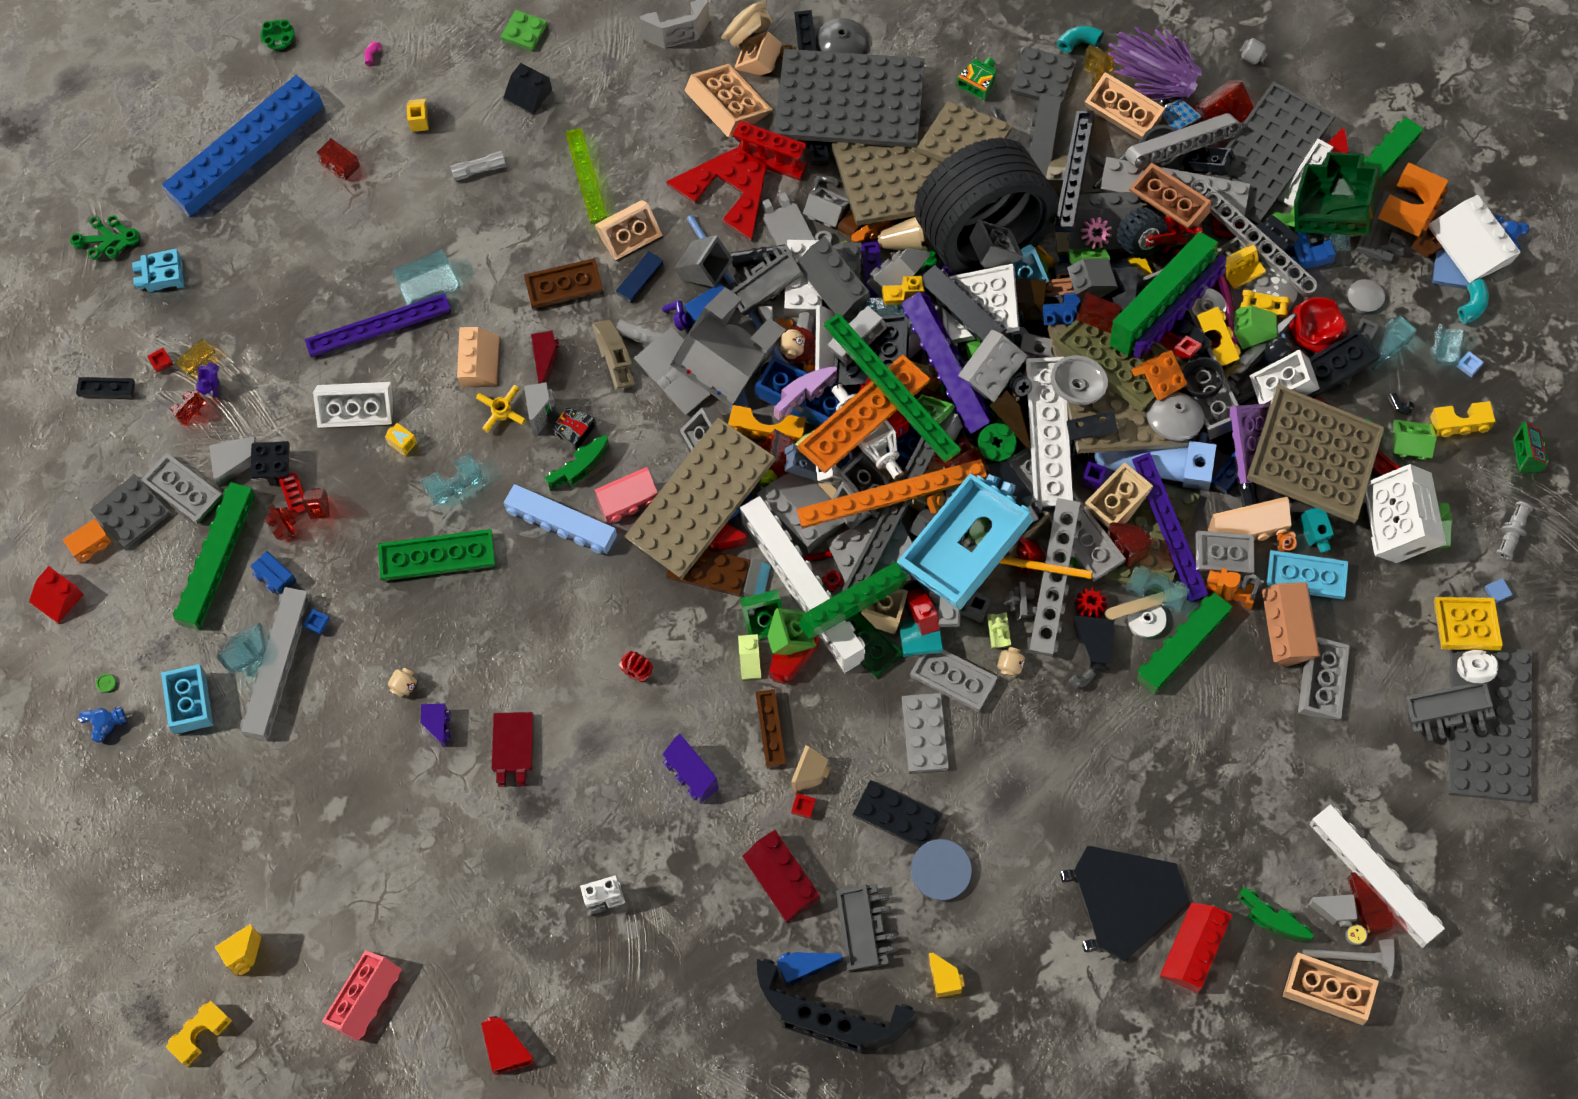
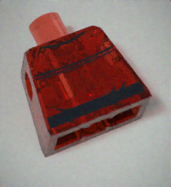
M776 429L767 436L764 449L776 458L769 469L790 473L785 471V448L798 441Z

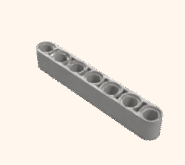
M1223 114L1131 146L1127 149L1125 157L1136 168L1141 169L1149 166L1151 163L1156 164L1236 136L1241 131L1242 124L1231 114Z

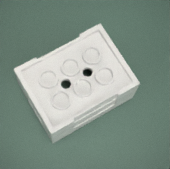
M1409 464L1368 482L1364 502L1367 504L1375 556L1399 563L1446 544L1431 472ZM1396 499V502L1393 505L1392 500ZM1397 517L1400 518V520L1398 521V523H1396V518H1397Z

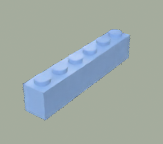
M515 484L504 501L508 514L514 517L518 515L530 524L536 523L546 531L552 530L561 538H570L580 546L586 545L598 554L602 552L607 555L617 537L614 527Z

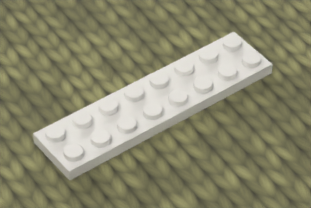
M1064 357L1026 359V377L1032 382V389L1028 394L1033 495L1036 500L1040 501L1042 508H1054L1057 498L1073 501L1070 445L1066 423L1068 421L1067 401L1055 392L1050 379L1054 365Z

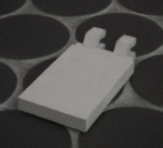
M785 192L779 194V202L782 207L776 210L773 209L769 199L762 201V208L765 212L763 221L776 245H787V240H815L798 206L790 203Z

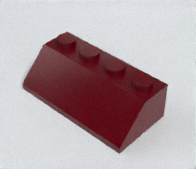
M776 830L759 839L742 856L786 923L820 902V894Z

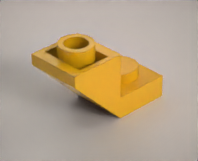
M903 276L901 285L883 286L884 305H902L901 303L918 292H924L922 276Z

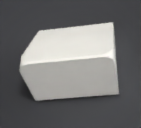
M772 306L758 307L759 316L763 323L769 318L773 320Z

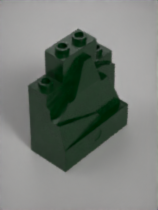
M1327 152L1324 165L1305 164L1294 200L1295 232L1370 236L1380 183V167L1364 166V154Z

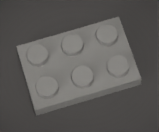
M1197 531L1196 570L1221 572L1222 568L1228 569L1227 572L1253 574L1254 535Z

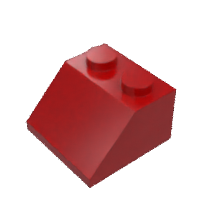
M48 566L35 581L29 603L59 624L84 594L76 585Z

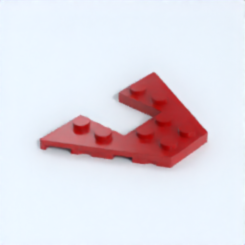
M736 147L666 182L669 187L693 203H696L715 178H720L742 193V196L722 219L723 223L750 241L753 240L761 191L767 170L765 164L741 148Z

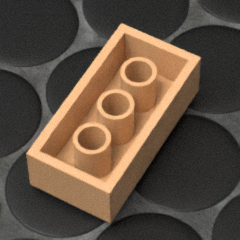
M1297 953L1293 959L1282 997L1364 1025L1368 1020L1379 981Z

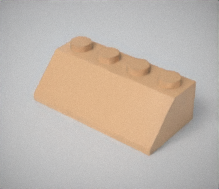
M1106 72L1085 101L1086 107L1089 110L1094 111L1097 115L1139 140L1147 130L1158 126L1165 111V108Z
M1288 497L1213 514L1208 531L1254 535V540L1264 541L1271 536H1278L1280 533L1287 534L1292 525Z

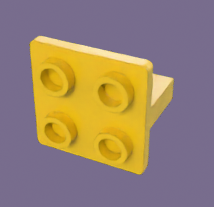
M1254 245L1245 247L1226 257L1225 267L1227 269L1223 276L1233 289H1237L1265 274L1266 270L1258 260L1256 247Z

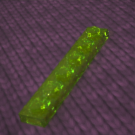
M582 127L565 131L590 224L601 222L607 219V214Z

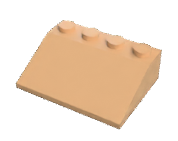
M730 64L692 74L684 90L727 137L733 136L739 121L754 125L773 110Z

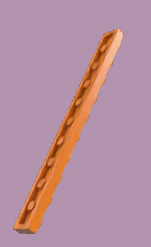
M979 459L796 509L801 528L804 529L959 487L970 473L975 477L980 476L984 480L987 478L982 460Z

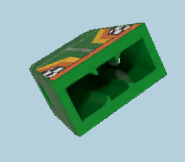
M987 57L984 62L974 59L958 74L956 87L986 101L996 79V69L993 68L996 64L995 61L990 57Z

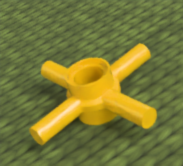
M514 385L505 398L498 397L492 400L480 392L477 394L476 399L491 407L492 412L491 417L482 428L483 431L488 433L497 420H506L507 418L521 425L525 424L526 419L511 411L510 402L520 390L518 386ZM500 407H505V408H504L503 410H501V411H498V410H497V409L500 408Z

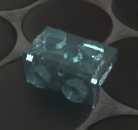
M1439 324L1438 330L1434 333L1435 344L1431 347V357L1434 358L1436 365H1459L1466 334L1464 329H1445L1444 324Z

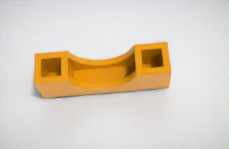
M736 405L732 406L728 425L738 432L755 440L770 439L772 443H775L776 432L779 431L781 437L778 442L787 443L788 445H791L790 441L792 444L797 443L805 435L807 426L806 418L788 415L778 424L765 425L754 418L751 408Z

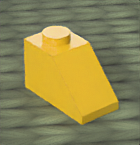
M929 953L928 959L937 998L960 994L962 987L965 986L963 975H959L958 969L934 953Z

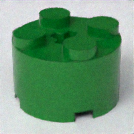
M994 423L986 426L980 432L978 438V449L981 456L989 462L1008 460L1013 456L1016 449L1015 434L1005 424ZM996 439L1002 441L999 448L996 445L992 446Z

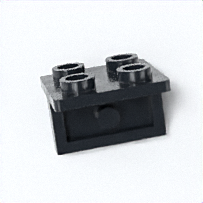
M1271 215L1264 223L1260 222L1256 226L1285 253L1299 240V236L1274 215ZM1253 235L1249 240L1256 241L1258 237ZM1270 247L1262 248V251L1266 254L1272 252Z
M288 441L252 443L251 478L267 479L270 486L278 485V477H288L290 443Z

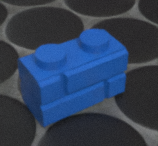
M265 551L251 565L254 578L259 582L263 580L266 583L265 587L272 594L276 592L280 596L284 592L285 587L290 588L296 582L295 576L268 551Z

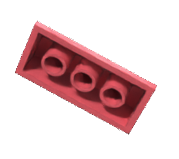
M365 950L322 1020V1023L359 1042L360 1038L366 1033L369 1023L377 1015V1010L381 1003L387 998L390 988L398 980L402 969L385 957Z

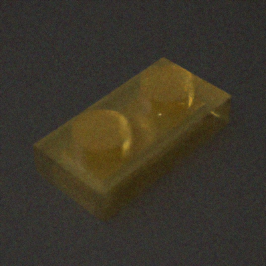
M201 338L177 359L175 364L189 377L216 352L214 348Z

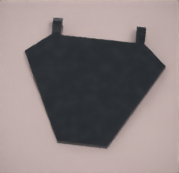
M1087 845L1075 869L1064 870L1060 874L1062 883L1077 879L1096 938L1083 941L1082 947L1084 952L1100 948L1123 962L1132 956L1190 902L1177 863Z

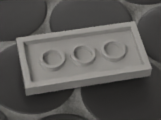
M168 453L141 479L146 486L196 524H199L223 498L219 491Z
M944 649L942 653L920 655L910 673L911 678L977 712H980L998 679L997 676Z
M941 693L902 696L908 773L948 771Z

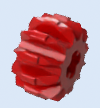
M1094 587L1091 588V591L1087 588L1083 589V593L1079 592L1077 594L1078 599H1075L1074 604L1077 605L1076 612H1081V616L1084 617L1087 615L1088 617L1094 616V618H1099L1100 615L1105 614V609L1108 607V603L1105 602L1107 600L1106 595L1101 596L1102 591L1098 590L1095 592Z
M633 651L623 655L619 664L621 671L625 675L639 682L646 681L653 670V664L648 658Z

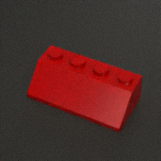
M1191 902L1160 977L1198 994L1232 914L1214 906Z

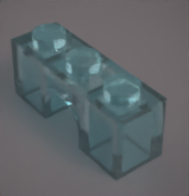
M470 453L454 461L457 470L454 478L445 480L439 476L438 472H435L421 480V484L434 506L444 503L454 494H460L465 488L479 483L483 478L481 469Z
M1135 566L1127 583L1126 591L1144 598L1149 589L1159 588L1165 594L1162 607L1180 614L1190 591L1187 585L1179 581L1173 583L1169 581V577L1163 574H1158V576L1150 573L1151 570L1144 566H1140V568Z

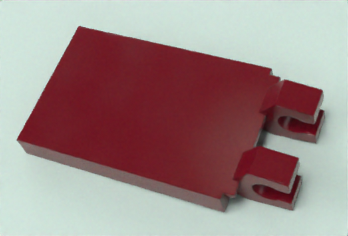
M533 712L493 714L491 769L493 772H496L498 787L506 786V772H516L517 785L526 786V771L532 770Z

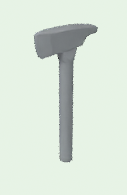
M1393 939L1380 940L1381 952L1377 953L1302 950V954L1312 958L1374 961L1382 964V967L1387 970L1389 978L1392 977L1394 969L1395 951Z

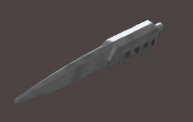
M1291 314L1277 324L1278 337L1284 333L1297 314ZM1271 340L1250 346L1239 356L1240 359L1234 361L1224 371V376L1236 398L1242 393L1236 387L1240 385V381L1265 355L1266 344Z

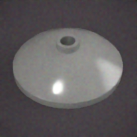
M1080 355L1064 357L1054 365L1051 371L1050 379L1053 389L1061 398L1070 403L1079 405L1092 404L1100 400L1107 390L1108 378L1106 372L1096 361Z
M1175 391L1161 400L1155 398L1148 405L1147 420L1151 428L1160 436L1170 440L1183 441L1196 436L1200 432L1204 423V413L1195 399L1187 394Z

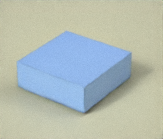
M1468 351L1456 367L1472 377L1484 362Z

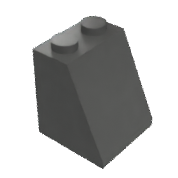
M714 235L693 240L674 270L681 280L715 288L733 258L719 237Z

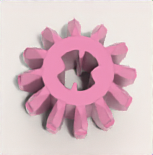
M1101 217L1097 218L1096 223L1094 218H1090V224L1084 222V226L1087 229L1082 228L1080 230L1086 233V235L1081 236V239H1088L1085 242L1086 246L1092 242V249L1096 247V243L1099 248H1102V242L1105 244L1109 243L1105 237H1112V234L1107 233V231L1112 229L1111 226L1105 228V225L1108 223L1107 220L1100 224ZM1099 229L1100 232L1098 234H1100V237H1094L1092 230Z

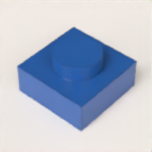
M311 609L302 625L304 628L321 635L330 618L317 610Z

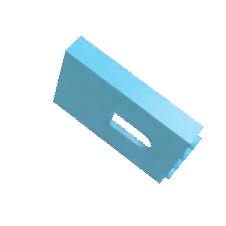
M971 473L897 561L904 572L958 610L962 609L1033 522L1030 515L1031 511L1024 505L1020 507L1009 495L1005 497L994 485L990 487L982 477H975ZM981 517L989 518L992 521V528L973 552H970L958 543L977 519Z

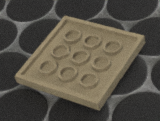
M947 101L917 146V153L943 162L944 159L950 157L954 152H958L959 149L965 148L969 144L972 145L974 142L990 138H1007L1012 131L1013 125Z

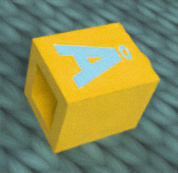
M398 423L394 427H390L385 435L388 444L404 456L417 444L414 434Z

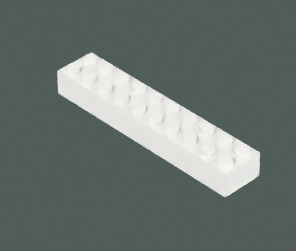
M759 496L740 507L742 524L802 611L807 612L832 598L831 593L823 589L820 577L818 575L814 576L812 573L813 569L808 560L804 561L801 557L802 552L800 548L792 544L789 532L787 530L783 531L781 528L782 524L776 515H772L770 512L771 507L766 500L763 501ZM845 620L819 635L844 673L859 665L864 660L865 643L860 636L856 637L854 627L850 621L846 622Z

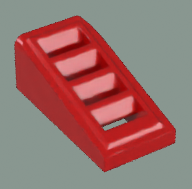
M294 472L289 474L288 477H279L291 516L310 510L298 474ZM297 487H298V489H297V490H294V491H291V492H288V491H289V490H291V489H294V488H297ZM300 495V497L290 500V498ZM303 502V504L295 507L292 506L293 504Z

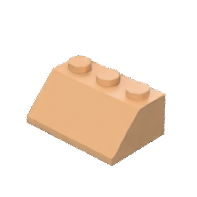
M643 200L595 224L603 243L614 260L663 236L649 204Z
M460 327L457 370L460 387H491L498 385L499 335L479 327Z

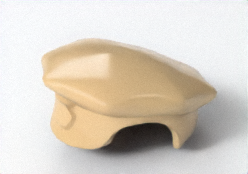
M767 1L754 3L741 11L724 31L721 38L729 40L733 47L738 48L753 32L760 33L769 28L773 20L766 11Z

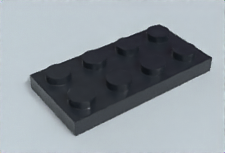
M870 780L853 812V817L920 848L930 841L942 817V813Z

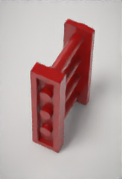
M739 121L733 133V137L741 140L739 148L765 164L767 170L801 181L807 168V163L799 160L805 150V143Z

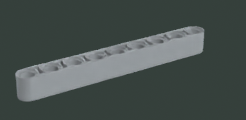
M1196 179L1192 182V189L1201 186L1204 189L1203 192H1200L1201 195L1208 199L1214 198L1217 200L1216 204L1211 205L1210 213L1247 247L1254 245L1258 256L1302 296L1311 297L1314 295L1317 282L1309 273L1206 181ZM1224 210L1230 211L1231 215L1229 217L1222 216L1221 212ZM1241 222L1245 227L1237 229L1235 224ZM1254 234L1258 237V240L1250 241L1248 236ZM1270 247L1272 252L1266 254L1262 251V248ZM1283 259L1286 264L1279 266L1275 261ZM1291 271L1298 272L1299 277L1292 278L1289 275V273ZM1309 283L1313 286V289L1307 291L1303 288V285Z

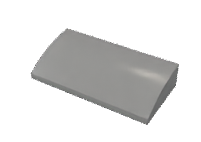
M1317 637L1320 657L1304 661L1298 713L1312 717L1340 720L1342 717L1350 645Z

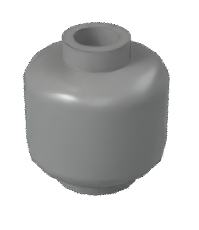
M1255 38L1246 40L1240 49L1241 57L1253 65H1256L1259 61L1263 62L1268 54L1265 52L1266 45Z

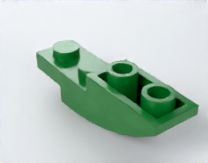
M606 435L597 437L587 446L579 447L573 453L574 461H569L557 471L553 470L548 473L544 478L549 490L551 491L565 482L572 487L593 471L610 446L608 437Z
M1244 887L1239 892L1237 898L1252 910L1248 918L1263 929L1282 938L1302 943H1309L1314 937L1312 930L1305 924L1301 925L1290 911H1285L1282 908L1276 914L1274 908L1267 902L1263 903L1258 898V894L1252 889Z

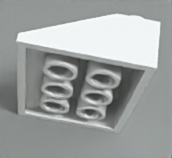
M1479 195L1463 201L1432 221L1428 226L1469 283L1511 264L1521 253Z

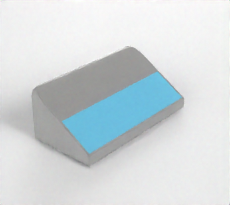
M752 558L744 589V597L766 591L771 570L770 564Z

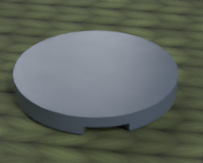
M936 839L925 843L917 850L912 859L910 871L912 881L919 892L931 899L945 901L957 897L966 889L971 879L972 868L970 859L962 847L950 840Z

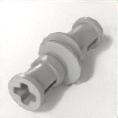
M1516 502V509L1510 522H1506L1505 526L1501 528V533L1504 536L1500 549L1496 551L1498 557L1512 560V554L1519 542V537L1527 535L1523 527L1526 525L1529 512L1533 510V507L1528 503Z

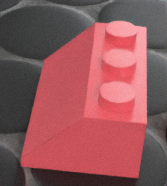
M647 467L595 489L598 505L607 524L618 522L622 517L634 515L640 509L648 507L658 494Z

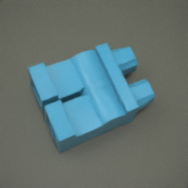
M177 249L153 253L148 256L141 255L140 261L132 263L134 273H142V276L133 278L136 289L146 288L148 292H154V290H161L167 287H184L182 257Z

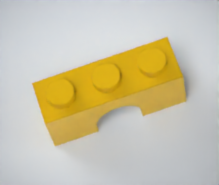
M1215 307L1195 316L1203 333L1215 331L1219 334L1220 344L1212 352L1221 366L1240 359V349L1237 344L1234 345L1231 339L1234 337L1230 326L1226 327L1224 322L1226 316L1223 309L1219 310V307Z
M1491 402L1472 403L1467 411L1468 418L1458 417L1454 412L1453 406L1434 408L1430 418L1436 436L1449 437L1453 434L1467 435L1477 431L1480 433L1488 432L1495 423Z
M211 1000L203 1004L198 1010L199 1013L193 1019L187 1020L183 1025V1029L168 1040L166 1048L186 1067L202 1053L195 1042L199 1032L210 1030L218 1036L232 1022Z

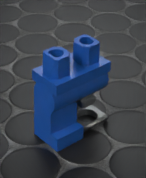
M1297 233L1299 240L1287 252H1291L1292 256L1290 257L1303 269L1334 263L1336 255L1328 235L1320 233L1316 237L1314 234L1308 236L1307 233Z
M1075 292L1065 293L1064 303L1063 295L1046 296V304L1043 305L1044 325H1053L1054 323L1072 324L1081 315L1083 310L1082 301L1076 296ZM1057 298L1060 303L1050 304V300Z

